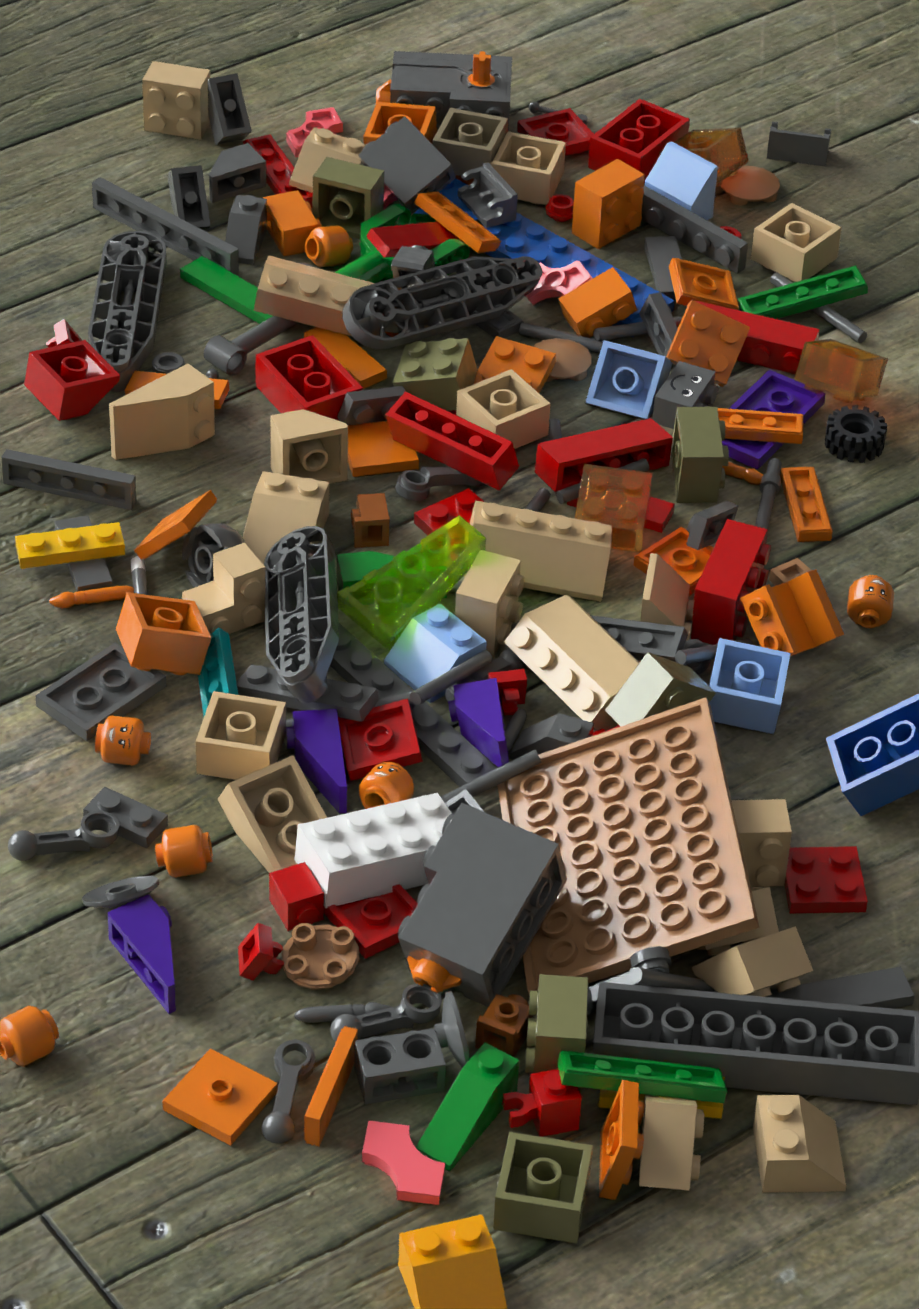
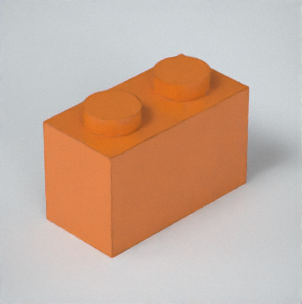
M298 190L263 197L267 199V230L283 257L305 253L307 237L312 230L322 227L319 218H315L312 214L309 202L304 201Z
M613 267L558 298L564 318L577 335L588 338L593 337L595 328L612 326L637 311L632 291Z

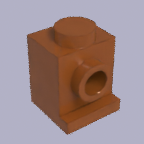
M385 493L357 495V509H351L354 547L389 546L390 519Z
M496 994L484 1015H480L477 1019L475 1048L479 1049L484 1043H487L515 1057L527 1038L528 1018H533V1015H529L528 1002L517 994H511L508 997ZM496 1033L501 1036L506 1037V1040L493 1036L492 1034Z

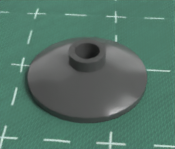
M138 876L108 883L86 893L82 897L83 904L94 908L116 909L150 894L159 886V880L155 876Z
M452 991L446 992L443 1001L442 1023L435 1024L434 1028L440 1047H448L455 1060L463 1068L470 1060L460 1013Z

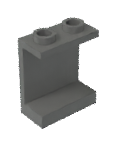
M403 117L399 122L392 123L382 136L376 141L369 142L358 155L362 165L384 170V184L398 198L399 203L410 210L411 215L420 208L414 203L418 194L440 192L456 178L452 164L406 117Z

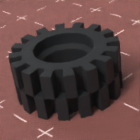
M852 405V409L842 406L841 411L835 409L833 415L830 414L828 416L825 446L829 448V452L832 455L838 453V459L842 460L844 457H848V462L853 463L854 459H858L859 463H864L866 457L869 461L875 460V455L879 457L884 450L887 431L885 418L883 416L878 417L879 412L876 410L870 413L869 407L865 406L863 410L858 409V405Z

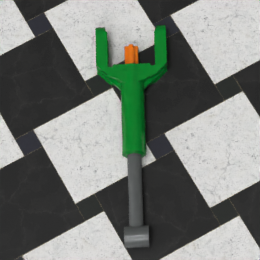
M396 203L362 222L360 257L334 273L372 283L393 279L391 264L394 257L384 258L368 240L367 234L371 228L409 224L411 218L410 210ZM448 239L433 248L435 267L467 259L470 253L469 246L459 239ZM272 316L231 341L222 335L214 336L206 344L203 354L204 358L229 376H234L245 366L249 352L299 322Z

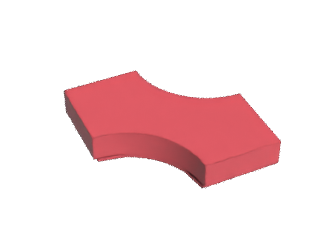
M333 107L306 112L304 124L286 133V142L295 157H299L303 143L314 127L328 129L333 134L343 132V122Z
M575 261L561 268H549L540 262L542 276L532 292L526 297L534 306L536 303L547 298L562 297L593 279V277L580 261Z
M368 1120L362 1151V1162L379 1168L393 1180L397 1190V1200L439 1205L445 1174V1163L432 1160L416 1149L410 1138L409 1125Z

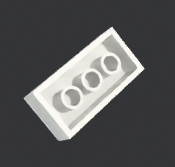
M434 793L298 824L294 860L297 864L305 862L324 892L325 908L334 904L338 906L392 892V886L398 884L404 889L425 885L428 883L423 867L424 856L430 846H436L442 836L444 822L452 813L439 794Z

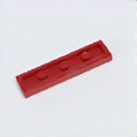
M270 134L243 141V144L249 143L266 161V183L275 195L298 190L304 201H308L311 208H313V193L289 185L295 167Z
M439 222L371 228L367 234L368 240L384 258L395 257L401 246L411 247L419 245L432 250L448 239H459Z

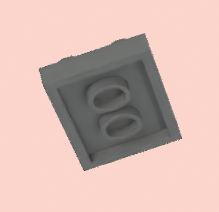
M115 642L35 695L36 707L88 741L96 736L98 724H104L107 717H123L166 688V676L156 669L142 671L130 666L123 647Z

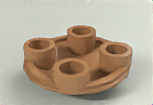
M756 166L730 168L720 178L721 188L731 196L730 201L735 205H745L748 201L774 202L777 199L780 188L779 179L772 172Z
M554 338L543 340L533 346L556 353V363L546 382H550L554 378H570L575 381H581L587 377V370L591 366L592 356L589 350L582 344L569 339Z
M301 923L293 928L292 937L287 941L282 951V961H284L282 968L290 980L298 986L309 989H327L343 983L354 973L359 962V947L355 941L353 931L345 926L336 927L328 924L311 925L309 923Z

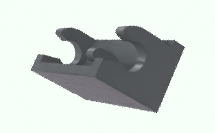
M772 121L767 159L826 166L831 129L825 128L824 136L778 130V122Z
M484 163L483 167L468 170L461 175L464 180L474 178V182L469 186L465 185L459 188L458 197L486 228L516 220L518 194L489 163Z

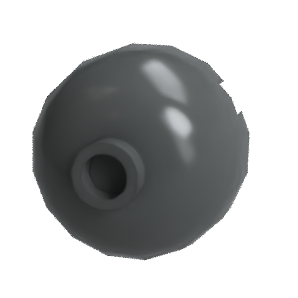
M207 523L194 527L187 533L183 542L182 559H188L190 571L185 572L194 588L214 581V553L245 543L238 531L226 524Z

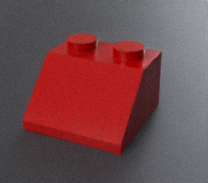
M86 340L29 352L24 385L61 421L88 414L120 381L121 375Z

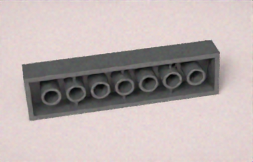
M599 982L592 1054L721 1069L722 1076L725 1077L724 1082L727 1088L918 1105L919 1011Z

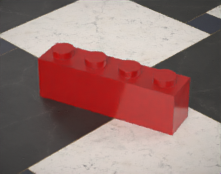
M696 301L750 327L737 361L807 376L816 357L820 329Z
M406 391L385 414L393 440L499 491L519 468L512 441Z
M652 418L541 442L537 446L534 472L553 491L557 492L643 458L649 463V471L667 467L670 462L673 437Z

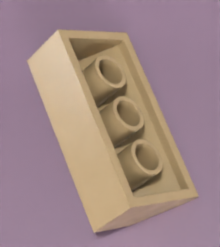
M268 255L258 286L254 311L352 336L346 329L342 319L343 308L354 291L375 283Z
M475 501L467 532L464 577L479 551L484 550L521 560L520 575L524 576L523 588L601 602L611 551L612 525L568 518L563 515L535 512L529 509L508 507L496 503Z
M564 595L525 613L504 643L582 720L594 723V728L597 730L605 729L607 731L617 726L618 724L605 709L640 662L568 595Z

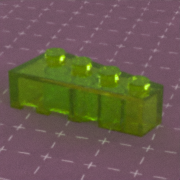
M458 516L421 539V543L394 556L393 560L388 564L364 575L363 579L350 588L347 586L337 593L338 609L390 651L411 619L436 606L469 571L479 551H485L486 537L461 516Z

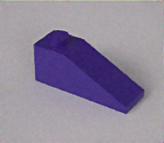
M497 678L453 685L455 700L448 701L451 722L459 721L461 735L498 768L508 763L509 755Z
M337 709L292 711V726L286 727L287 749H294L295 759L302 772L339 814L347 813V782Z
M147 894L107 912L109 940L167 1013L171 1014L176 1011L170 938L172 921L164 906L159 907L152 897Z

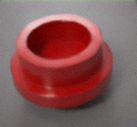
M554 195L546 205V214L555 221H567L573 218L574 200L567 195Z

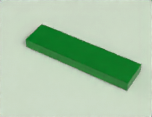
M201 256L180 268L181 279L260 324L273 316L254 311L258 287L206 257Z
M852 266L738 298V305L740 311L778 319L867 294L868 285L857 266Z
M564 1050L560 1051L557 1063L562 1085L618 1091L622 1080L639 1083V1094L724 1103L727 1093L722 1072L719 1068Z

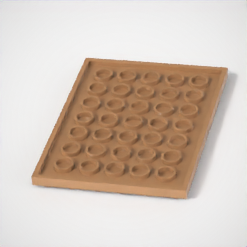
M706 697L541 753L539 757L542 763L497 785L502 820L558 843L567 878L566 883L523 955L529 995L530 990L538 991L539 974L588 977L589 984L630 970V957L637 951L645 948L665 947L668 949L671 957L759 928L713 714Z

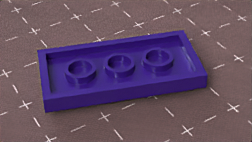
M769 369L729 409L803 414L804 424L825 404L826 393ZM725 439L722 441V446H728L730 458L757 470L784 444L780 442Z

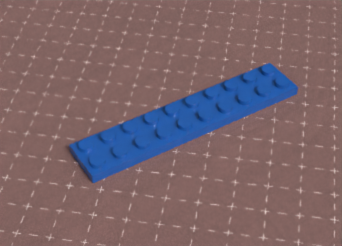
M455 178L440 191L442 195L485 227L458 197V189L469 185ZM421 208L415 212L416 214H427ZM518 212L516 220L486 228L501 241L496 251L484 252L492 258L515 259L529 256L549 268H561L575 261H580L593 278L613 267L632 291L637 311L612 326L643 322L639 313L648 295L659 293V291L547 230L543 226L538 225ZM662 294L665 303L673 312L674 300Z

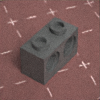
M435 1028L355 1041L354 1068L364 1104L445 1092L446 1063Z

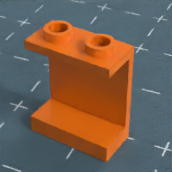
M816 569L773 587L770 584L765 585L740 598L761 647L791 653L790 656L819 647L844 635Z

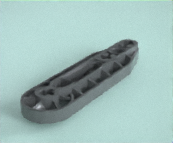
M126 231L111 237L103 247L88 330V341L121 375L120 381L110 390L112 392L125 390L134 371L139 370L154 348L167 256L163 240L149 232ZM149 247L158 251L160 254H156L149 251ZM124 291V301L122 305H119L121 292ZM136 292L135 302L132 304V295ZM93 337L99 338L100 340L94 341Z
M529 256L515 259L467 258L361 287L353 292L345 304L342 319L348 332L364 346L377 350L390 349L502 316L532 292L540 281L542 267L537 260ZM454 272L457 273L456 275H452V276H448V275H447V274L454 273ZM432 279V281L427 283L422 282L424 280ZM406 285H407V287H408V288L401 289V290H398V289H397V288H399V287L406 286ZM498 304H502V305H503L502 307H498V308H495V309L493 308L494 305H498ZM473 311H477V312H478L477 314H473V315H470V316H469V312H473ZM448 318H453V319H454V320L449 321V322H444V320H445V319H448ZM428 324L430 326L428 328L419 329V327ZM386 332L398 333V335L391 337Z
M306 526L292 531L276 542L267 553L264 562L266 655L291 694L300 703L313 702L326 691L327 672L339 642L335 548L324 529L318 526ZM322 541L319 544H310V542Z

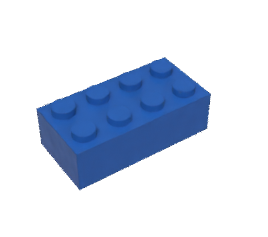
M919 694L826 738L842 793L860 816L919 789Z

